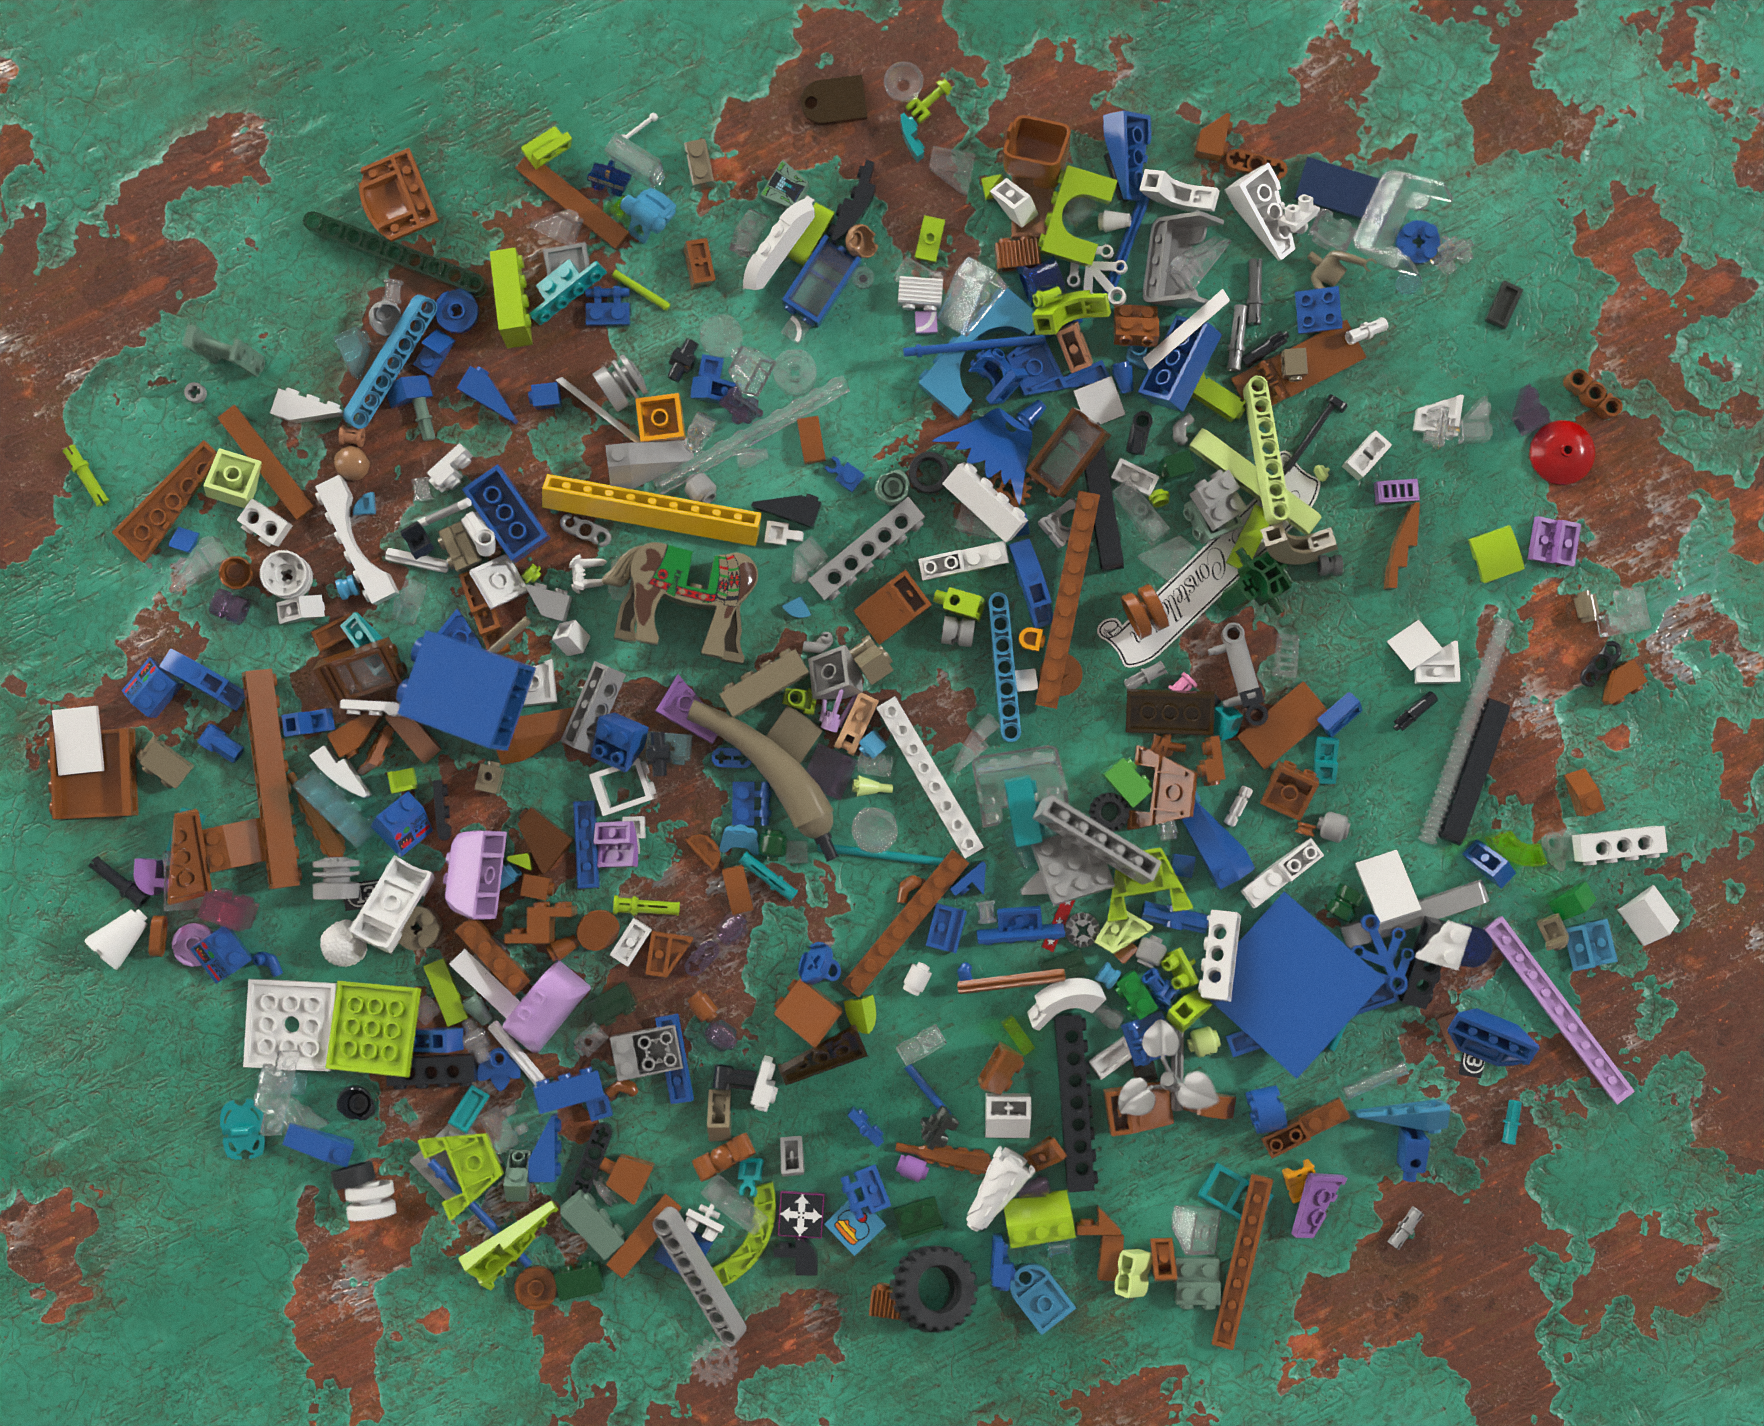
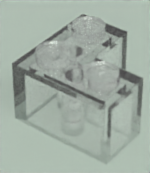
M1638 586L1614 591L1617 613L1599 616V620H1597L1600 638L1651 629L1644 587Z

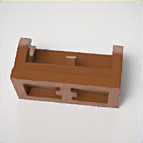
M707 238L686 241L683 250L691 290L698 289L700 285H706V287L712 285L716 279Z

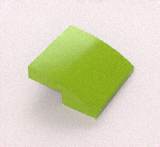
M1510 525L1468 539L1473 560L1477 562L1480 579L1483 583L1525 569L1517 540Z

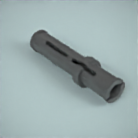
M1257 258L1248 260L1247 324L1252 325L1253 323V326L1262 324L1261 306L1264 303V300L1261 299L1263 260L1258 259L1257 261Z

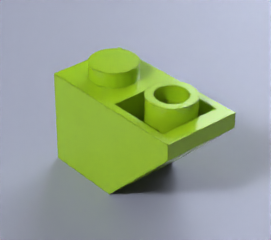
M1196 989L1182 997L1170 1008L1166 1019L1182 1034L1213 1004L1208 999L1202 998L1201 993Z

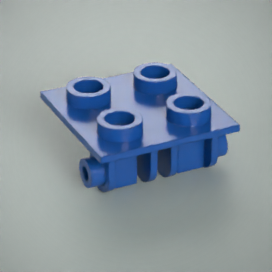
M1339 286L1295 292L1298 334L1342 329L1343 321Z
M1162 1011L1148 1015L1141 1020L1137 1019L1121 1025L1135 1067L1148 1065L1151 1061L1161 1058V1056L1156 1058L1149 1056L1143 1049L1142 1040L1146 1031L1157 1020L1162 1019L1165 1021Z

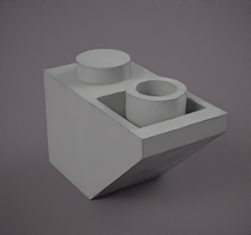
M536 582L534 586L527 585L526 589L542 616L566 622L572 602V597L567 595L568 591L555 588V592L546 590L547 585Z

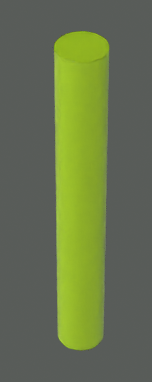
M618 270L613 272L612 277L663 310L668 311L671 306L669 302Z

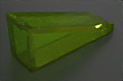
M1012 1014L1001 1021V1024L1024 1056L1035 1049Z

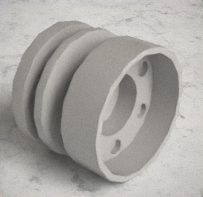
M624 354L619 356L624 364L622 367L619 368L616 361H612L614 372L611 373L603 366L592 373L617 412L629 405L626 397L627 394L630 393L634 398H639L634 391L636 388L639 387L643 395L649 393L642 375L634 363L626 358Z
M328 857L312 861L313 867H323L322 872H313V876L323 878V882L313 884V899L360 898V883L350 881V877L360 875V871H350L351 866H360V860H353L347 857Z

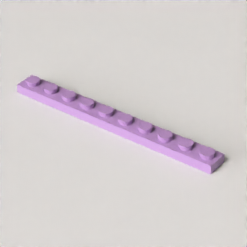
M1503 916L1497 917L1484 927L1485 933L1612 1101L1618 1105L1635 1092Z

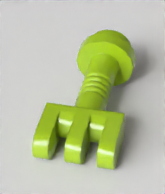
M945 79L939 80L937 82L938 88L922 102L916 96L906 105L908 111L914 106L917 107L911 113L913 117H916L920 112L922 113L917 119L919 124L931 115L927 108L943 94L946 96L950 94L952 87Z

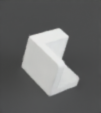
M576 620L559 623L552 640L567 656L584 652L590 635Z

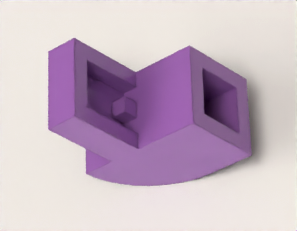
M150 858L135 859L134 880L141 891L149 895H159L161 891L168 892L169 877H162L164 860Z

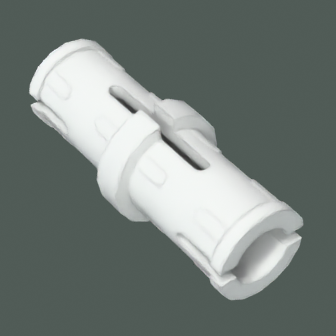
M1381 317L1370 323H1362L1360 327L1347 331L1345 339L1350 345L1363 339H1371L1375 334L1386 331L1388 322L1385 318Z

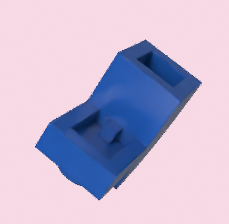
M332 708L282 715L284 737L335 730Z

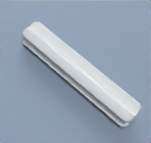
M388 548L385 554L387 561L447 573L450 567L447 560L423 556L416 560L411 552Z

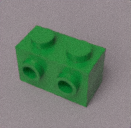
M1133 969L1120 976L1115 984L1117 986L1114 989L1120 999L1125 998L1129 1005L1126 1008L1132 1017L1136 1016L1141 1020L1158 1009Z

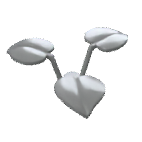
M1162 1019L1157 1020L1144 1034L1142 1045L1144 1051L1153 1058L1161 1056L1166 1073L1161 1076L1159 1085H1150L1148 1087L1146 1081L1142 1078H1134L1128 1081L1123 1086L1119 1095V1111L1122 1114L1135 1116L1149 1113L1154 1108L1156 1102L1154 1093L1150 1091L1152 1089H1166L1171 1093L1178 1091L1177 1098L1179 1102L1190 1109H1203L1219 1102L1218 1096L1211 1080L1201 1072L1190 1073L1184 1078L1183 1084L1180 1078L1171 1072L1165 1056H1173L1177 1053L1179 1039L1169 1023Z

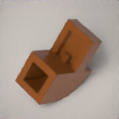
M1216 1092L1219 1099L1217 1104L1203 1109H1190L1183 1106V1110L1205 1117L1233 1119L1236 1097Z

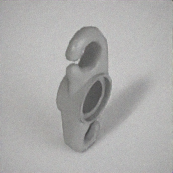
M567 513L562 516L560 526L565 532L582 540L591 541L593 544H598L597 535L603 533L606 539L599 543L600 547H605L610 543L611 534L606 528L588 520H582L577 516L573 517L574 525L567 527L566 520L572 518V514ZM584 524H588L592 528L591 534L588 536L580 534V527Z

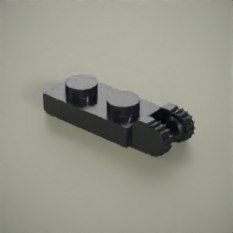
M434 780L433 791L438 837L445 841L452 836V827L447 823V818H450V807L445 805V797L449 796L448 784H444V780Z

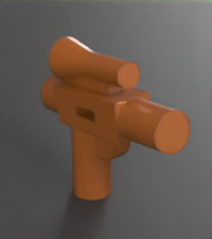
M1153 734L1150 750L1164 757H1170L1174 751L1185 753L1186 744L1170 742L1172 734H1163L1162 737Z

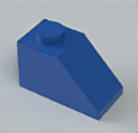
M713 376L693 377L690 398L706 403L740 406L742 385Z
M1478 839L1462 854L1487 879L1501 889L1516 874L1505 858Z

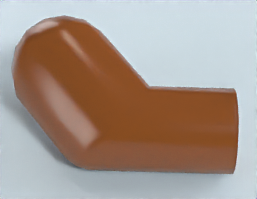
M911 875L901 881L897 902L907 903L909 892L915 888H920L922 886V879Z
M617 1080L604 1089L609 1098L619 1092L628 1094L630 1097L638 1093L636 1084L630 1080Z

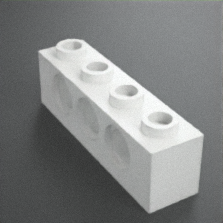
M1648 826L1572 835L1574 860L1583 862V865H1596V860H1604V863L1618 862V858L1625 857V861L1638 860L1639 855H1646V858L1660 857L1659 853L1668 852L1665 826ZM1640 838L1643 840V847L1641 849L1638 846ZM1619 841L1622 842V849L1620 851L1617 849ZM1598 843H1600L1602 847L1601 852L1599 854L1596 851V846Z
M1211 910V915L1207 916V920H1209L1207 927L1209 928L1208 937L1204 939L1206 958H1203L1201 963V971H1204L1203 980L1199 982L1198 991L1204 999L1231 1002L1241 915L1237 912ZM1220 929H1226V936L1223 939L1217 938V932ZM1218 950H1222L1224 952L1223 959L1215 961V953ZM1215 972H1220V981L1213 983L1212 975Z

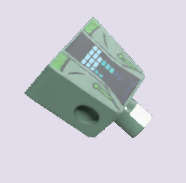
M783 160L760 194L763 202L785 211L802 199L809 198L812 206L816 200L806 194L809 190V183Z

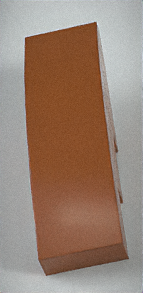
M1419 502L1409 506L1399 525L1391 546L1383 589L1393 590L1397 588L1398 569L1407 567L1408 548L1417 546Z
M470 571L459 574V578L470 611L474 615L479 633L488 650L505 635L496 608H489L471 577ZM509 643L505 645L497 654L503 655L505 653L510 652L511 648L509 646Z
M666 1193L607 1262L606 1266L623 1279L658 1238L653 1228L654 1219L666 1207H673L678 1212L682 1208Z

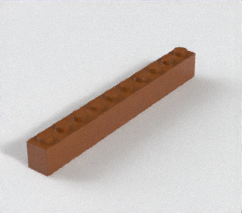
M272 669L245 671L242 673L269 889L300 885L299 881L302 880V871L300 867H297L299 848L294 844V837L297 836L295 824H292L291 816L294 815L293 804L289 803L288 794H291V785L289 781H286L285 774L288 772V763L283 758V751L286 748L285 740L280 735L283 723L281 716L278 717L277 708H280V699L278 695H275L274 688L277 686V677L275 673H272Z

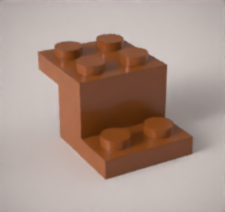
M550 901L534 902L533 906L527 908V927L511 929V932L505 934V943H550L554 941L556 936V917H572L576 915L577 905H572V901H558L555 905H550Z

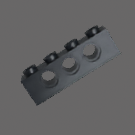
M1424 916L1412 948L1415 956L1418 951H1421L1429 943V940L1435 934L1440 932L1446 921ZM1414 956L1405 974L1408 987L1398 997L1401 1003L1426 1010L1428 1003H1431L1433 999L1435 984L1440 980L1442 966L1430 962L1428 966L1424 967L1426 961L1417 959ZM1423 980V983L1416 987L1417 983Z
M477 1053L412 1056L411 1068L415 1071L414 1078L386 1075L387 1086H393L395 1090L406 1089L407 1085H415V1088H428L429 1084H437V1087H450V1083H459V1086H471L472 1082L478 1080ZM451 1065L458 1067V1076H453L450 1073L449 1068ZM429 1066L436 1068V1077H431L428 1074Z

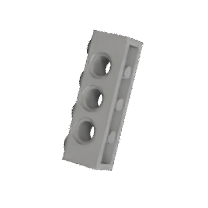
M594 661L561 738V742L591 754L598 718L610 713L626 674Z

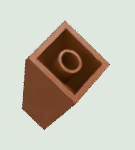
M800 977L798 981L793 979L787 987V990L790 992L785 998L781 996L773 1006L776 1008L774 1015L816 1048L842 1013V1007L813 985L803 982Z

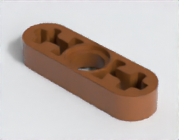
M1232 149L1225 157V165L1231 171L1249 174L1254 171L1250 167V162L1258 160L1262 166L1269 163L1272 169L1275 166H1279V170L1282 172L1276 175L1278 181H1281L1287 173V165L1284 161L1256 153ZM1236 155L1238 156L1237 160L1244 162L1245 158L1249 159L1246 162L1244 168L1242 167L1244 165L1243 162H1237V164L1234 165L1232 164L1233 160H1231L1230 158H1233V156Z

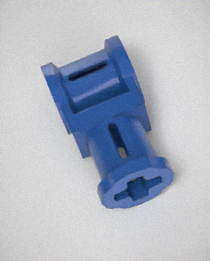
M1156 968L1148 970L1141 978L1142 982L1151 988L1150 996L1162 1011L1168 1012L1173 1007L1176 998H1180L1182 994L1180 989H1174L1170 980H1163Z

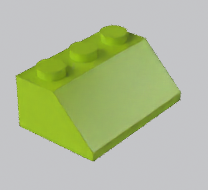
M1067 1189L1012 1198L1003 1208L1011 1249L1076 1238Z

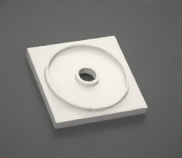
M248 979L243 1067L332 1071L333 1069H325L337 983ZM290 1016L297 1018L299 1021V1028L296 1032H290L285 1027V1021Z

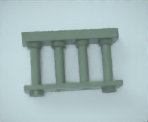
M188 324L182 346L216 365L221 358L229 360L256 377L263 371L265 366L264 356L241 340L235 338L233 346L219 342L197 326Z

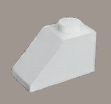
M1008 178L990 190L992 196L1008 217L1020 227L1025 226L1039 215L1031 196Z
M322 595L297 596L276 603L279 624L314 620L325 616V605L322 601Z

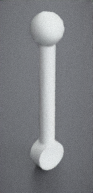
M651 113L647 120L628 134H622L619 138L620 142L626 144L628 138L651 121H656L658 118L657 114Z

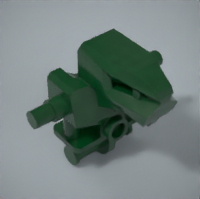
M1243 547L1235 551L1243 565L1238 569L1241 579L1223 591L1217 604L1220 610H1238L1252 600H1255L1261 606L1268 603L1277 616L1284 612L1277 596L1292 587L1291 584L1295 582L1286 570L1288 565L1272 558L1268 551L1254 559L1246 553Z

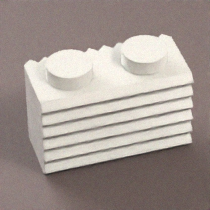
M900 276L898 306H902L904 310H915V307L924 308V311L941 309L943 279Z

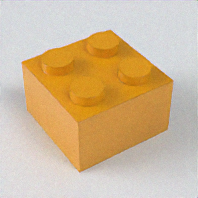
M679 393L635 398L641 442L686 440Z

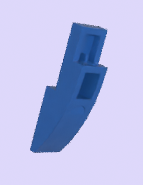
M1027 538L1008 544L1033 628L1052 624L1053 611L1050 604L1052 601L1030 539Z
M173 649L169 650L159 666L166 672L236 712L245 699L243 689Z

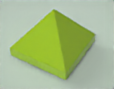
M1002 174L981 178L985 200L994 198L990 190L1003 181Z

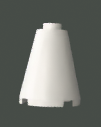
M131 909L88 936L84 941L105 962L117 970L148 925L145 922L147 917L139 909L136 912Z

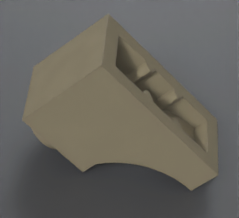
M709 1090L707 1119L709 1141H730L732 1125L731 1090Z

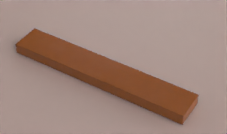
M524 156L515 167L520 174L615 250L629 236L630 233L545 164L535 169L527 157Z
M235 404L217 417L247 457L262 462L261 475L296 520H300L315 508Z

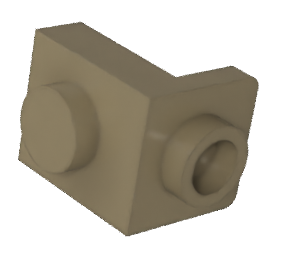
M1559 913L1537 921L1538 927L1546 941L1545 947L1547 951L1552 949L1557 951L1563 949L1568 944L1569 934Z

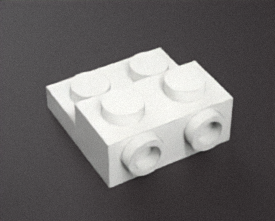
M459 443L427 472L431 477L429 482L441 493L449 489L454 490L461 483L460 479L463 477L457 470L467 467L471 463L470 459L473 455Z
M766 1055L762 1061L751 1104L755 1105L754 1108L761 1111H767L769 1103L774 1104L778 1088L774 1087L776 1081L771 1080L776 1064L772 1063L773 1057Z

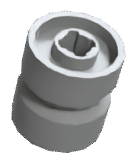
M945 616L941 644L953 645L957 642L959 646L971 647L975 620L963 618L961 621H958L957 617Z

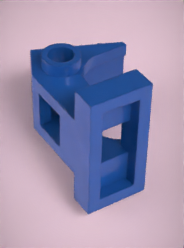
M990 348L987 351L983 349L976 355L975 359L977 361L972 360L969 363L972 366L969 372H977L983 378L988 377L993 385L992 391L986 397L989 404L1004 403L1029 375L1025 368L1013 369L1005 358L1003 351L998 348ZM998 367L1003 373V378L996 371Z

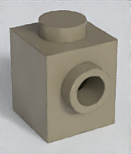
M487 760V764L480 763L475 789L500 794L505 768L500 767V763Z

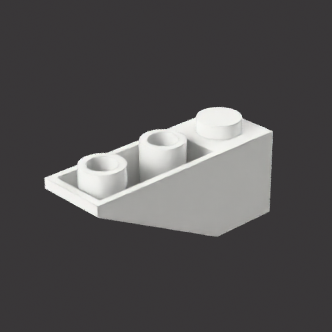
M287 387L286 391L278 389L270 413L293 423H302L343 416L344 411L339 409L340 405L327 401V404L319 402L320 398L309 394L303 397L299 395V391Z

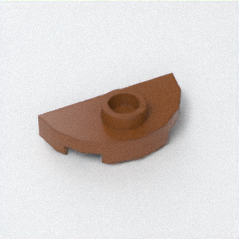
M702 834L686 838L684 841L714 872L721 858L717 843L709 836Z

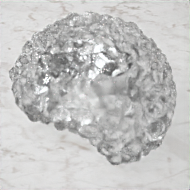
M877 807L864 808L853 819L852 834L861 850L871 853H882L890 848L897 839L898 825L891 812Z

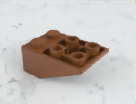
M904 570L853 611L880 645L929 609L932 604L909 573Z
M1160 1081L1149 1082L1147 1085L1148 1087L1150 1085H1159ZM1123 1086L1103 1089L1108 1128L1111 1136L1133 1134L1174 1124L1170 1092L1166 1089L1150 1090L1156 1097L1154 1108L1149 1113L1141 1116L1122 1114L1119 1111V1095Z

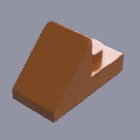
M1047 1136L1023 1154L1028 1164H1032L1035 1168V1173L1062 1161L1067 1156L1055 1138Z
M1097 1205V1222L1090 1218L1080 1219V1222H1075L1077 1235H1121L1119 1226L1099 1205Z
M1151 1238V1272L1154 1280L1177 1281L1173 1239Z

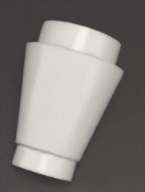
M1107 210L1104 213H1099V230L1109 232L1130 227V213L1126 214Z

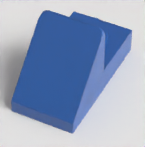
M436 329L422 341L424 348L413 365L433 377L456 340Z
M981 860L949 888L955 896L958 893L961 896L964 895L971 888L969 886L971 882L984 895L986 870L984 861Z

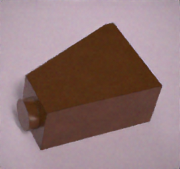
M535 807L525 808L518 817L520 821L517 825L541 872L547 874L575 839Z

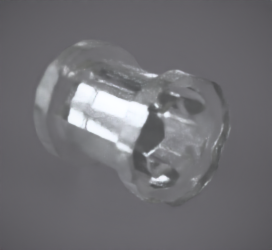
M384 279L386 287L382 300H388L396 305H400L402 302L400 300V292L404 282L396 279Z
M431 478L411 479L415 491L414 502L433 500L430 495L429 479Z
M995 900L975 902L979 909L980 919L978 924L997 922L993 908Z

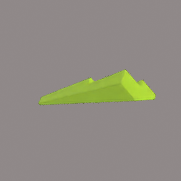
M553 1201L546 1203L459 1257L458 1259L465 1272L476 1277L481 1286L491 1291L495 1287L494 1281L499 1275L504 1276L506 1274L505 1268L509 1263L516 1261L535 1239L534 1233L538 1228L545 1227L547 1217L552 1212L559 1210Z

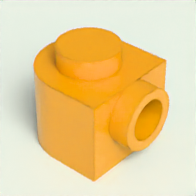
M1028 627L1021 631L1018 636V642L1023 649L1038 652L1039 648L1044 647L1046 635H1042V629Z

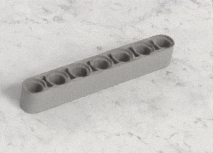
M1483 880L1470 882L1418 900L1421 907L1420 912L1380 924L1378 931L1381 938L1390 936L1392 929L1396 927L1402 928L1405 931L1421 925L1424 916L1440 919L1489 902ZM1361 919L1340 927L1348 948L1372 942L1369 932L1361 927ZM1367 919L1366 926H1372L1373 921L1371 919Z
M666 1207L654 1219L653 1228L720 1341L728 1347H733L746 1332V1325L680 1213L673 1207Z

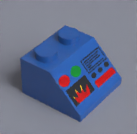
M149 657L123 688L122 692L130 703L147 717L157 718L184 684L172 674L159 667L160 664Z
M409 791L376 816L371 825L372 829L400 858L433 831L423 806Z
M225 923L190 948L191 952L216 984L236 972L253 958L228 923Z

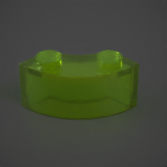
M1502 830L1484 837L1488 846L1509 863L1529 867L1548 864L1540 843H1523L1516 838L1512 830Z

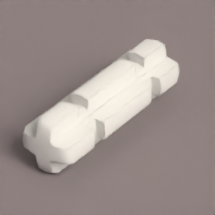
M1246 786L1240 788L1239 796H1236L1229 810L1230 814H1227L1224 819L1225 824L1231 827L1237 824V818L1241 816L1248 802L1247 798H1250L1253 792L1252 789Z

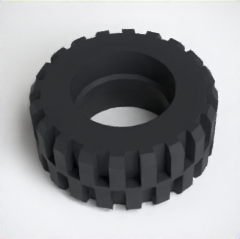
M924 1246L908 1252V1256L902 1257L899 1260L901 1265L895 1267L892 1272L896 1275L895 1279H890V1286L893 1287L890 1299L896 1302L893 1308L895 1312L901 1313L899 1318L903 1322L909 1323V1327L921 1332L943 1333V1331L954 1330L955 1326H961L965 1322L964 1317H970L973 1312L970 1309L971 1305H976L977 1298H974V1292H978V1285H974V1279H977L975 1272H970L969 1270L972 1267L968 1260L964 1261V1256L960 1252H954L950 1247ZM932 1267L940 1269L945 1274L949 1283L948 1299L939 1310L935 1311L928 1310L922 1304L918 1294V1284L922 1274Z

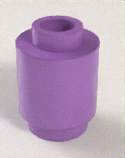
M907 1154V1156L901 1155L896 1172H899L900 1176L919 1183L920 1179L925 1180L929 1168L926 1167L927 1162Z

